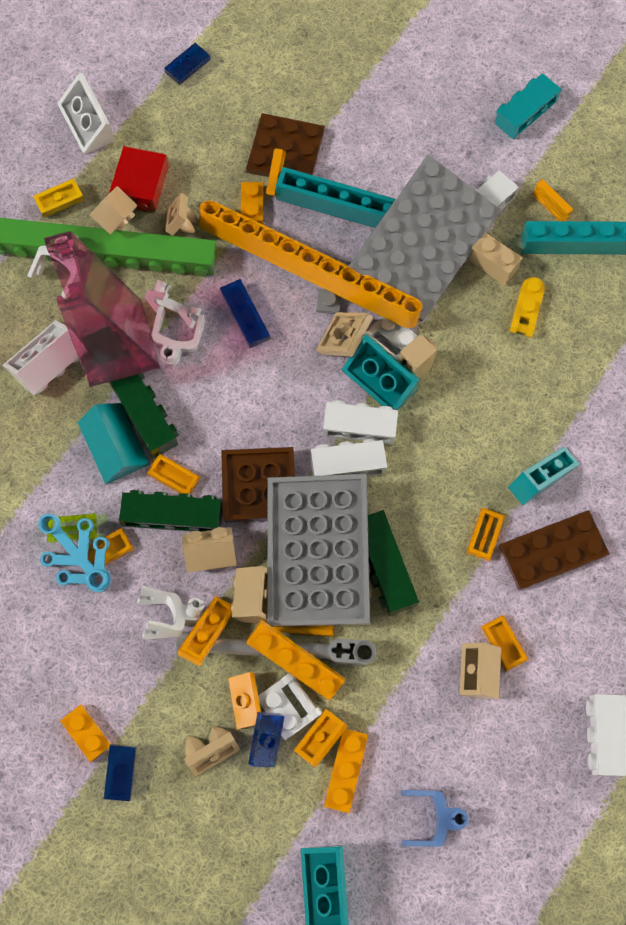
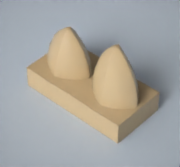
M180 193L168 208L165 231L172 236L177 230L185 233H195L196 231L191 223L199 224V219L188 207V197L183 193Z
M213 726L210 731L208 745H205L195 737H187L185 744L186 758L184 760L196 777L241 749L230 731L228 732L223 728Z

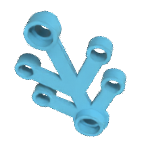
M54 514L43 515L38 522L39 529L43 533L53 534L70 555H56L54 552H44L40 557L41 564L46 567H51L55 564L80 566L86 574H72L68 570H61L56 575L57 582L60 585H68L70 583L87 584L88 588L94 592L105 591L111 583V575L105 569V554L110 547L109 540L106 537H97L94 540L93 547L96 553L93 566L88 560L90 532L94 529L93 521L87 518L78 521L79 540L77 547L61 529V521L58 516ZM50 520L55 522V526L52 529L48 527ZM85 521L89 523V528L86 531L82 528V524ZM100 540H104L105 547L103 549H100L98 547V542ZM47 555L52 556V562L49 564L45 560ZM63 573H66L68 575V580L66 582H63L61 580V576ZM97 575H101L103 578L101 584H97L95 581Z

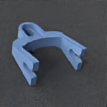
M401 790L402 796L431 797L436 809V829L433 838L429 841L402 840V846L440 847L445 842L447 830H461L468 824V815L460 808H446V800L442 792ZM457 814L461 817L459 824L453 820Z

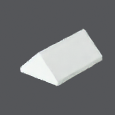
M79 73L57 104L83 154H87L115 141L110 123L83 73Z

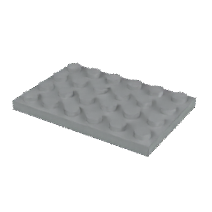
M428 154L348 267L361 275H369L420 300L422 310L419 320L424 321L473 251L472 247L482 238L501 209Z
M366 474L268 478L267 624L271 627L370 625Z

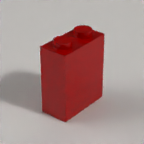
M123 146L109 193L118 186L138 205L136 207L138 210L156 212L169 168L167 154Z

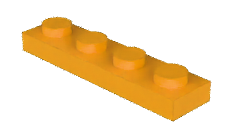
M263 620L259 622L246 641L248 645L329 701L345 682V677Z

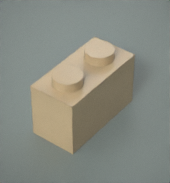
M117 186L89 215L111 234L115 229L120 232L135 216L132 211L138 205Z
M485 232L482 238L472 247L473 251L468 259L469 262L505 286L518 270L522 257Z
M420 334L400 351L398 361L418 378H421L433 367L437 354L436 346L432 340Z
M218 527L203 532L192 531L182 535V548L187 573L237 565L232 527Z
M264 566L236 568V577L233 582L235 589L234 601L231 605L232 618L243 623H259L261 620L267 622L268 569Z
M483 642L462 643L459 695L475 699H499L501 647Z

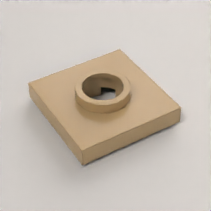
M336 312L316 351L321 355L353 357L373 317L369 313Z

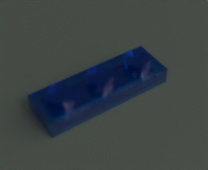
M241 279L220 287V292L249 348L270 340V334Z

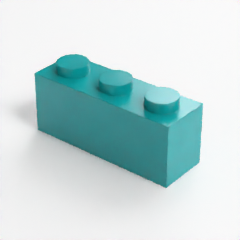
M543 73L536 79L532 78L522 91L518 90L507 104L503 103L496 111L497 116L494 124L514 140L558 101L562 89Z

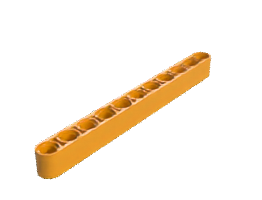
M204 201L201 203L199 226L204 231L404 328H414L417 325L422 310V303L417 298L380 282L369 275H361L348 267V265L217 202Z

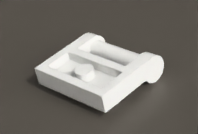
M383 317L365 332V334L372 337L397 360L399 354L395 355L374 336L376 334L379 335L399 353L417 337L409 328H404Z
M290 673L258 695L260 705L285 741L323 713L319 707H315L297 681V678ZM287 685L308 713L304 718L300 717L282 691Z

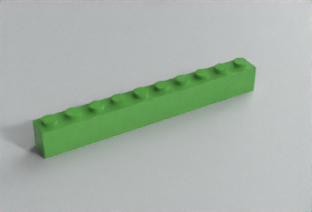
M0 218V255L11 253L18 257L36 256L40 246L46 244L53 245L57 236L74 234V236H78L80 245L74 249L72 256L85 264L104 263L109 267L123 265L130 269H139L141 267L149 268L155 272L169 270L176 274L188 272L202 277L214 275L217 256L216 240L122 230L120 232L114 230L109 234L103 228ZM46 255V259H45V260H47V259H49V258H54V257L49 256V255Z

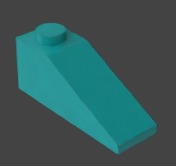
M563 446L523 471L508 488L524 506L580 464L567 448Z

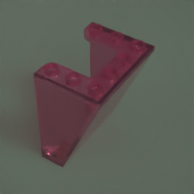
M72 231L44 238L47 251L51 256L66 296L65 300H63L62 295L57 296L58 306L89 386L93 387L160 368L142 300Z

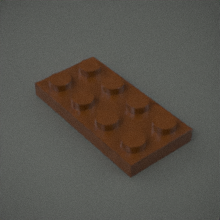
M589 510L499 545L519 591L610 555Z

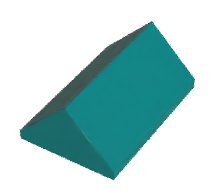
M368 334L364 335L353 357H350L341 369L382 406L391 407L393 410H399L417 392L420 378Z
M121 403L95 404L77 422L105 485L150 465Z
M343 846L300 848L305 925H349Z

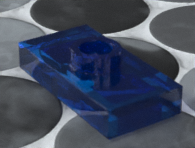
M194 43L165 66L164 71L178 85H181L211 60L210 55L197 43Z
M257 712L248 761L250 766H276L285 717L281 713Z
M114 744L109 746L104 799L131 801L137 746Z

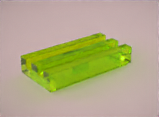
M96 513L58 516L61 523L77 522L83 518L92 520L94 529L90 532L89 539H96L98 537ZM54 520L48 522L50 529L53 528ZM89 524L82 525L83 530H87ZM77 525L61 527L64 532L79 531ZM79 533L67 534L72 541L79 540ZM47 534V541L49 543L59 542L53 534Z

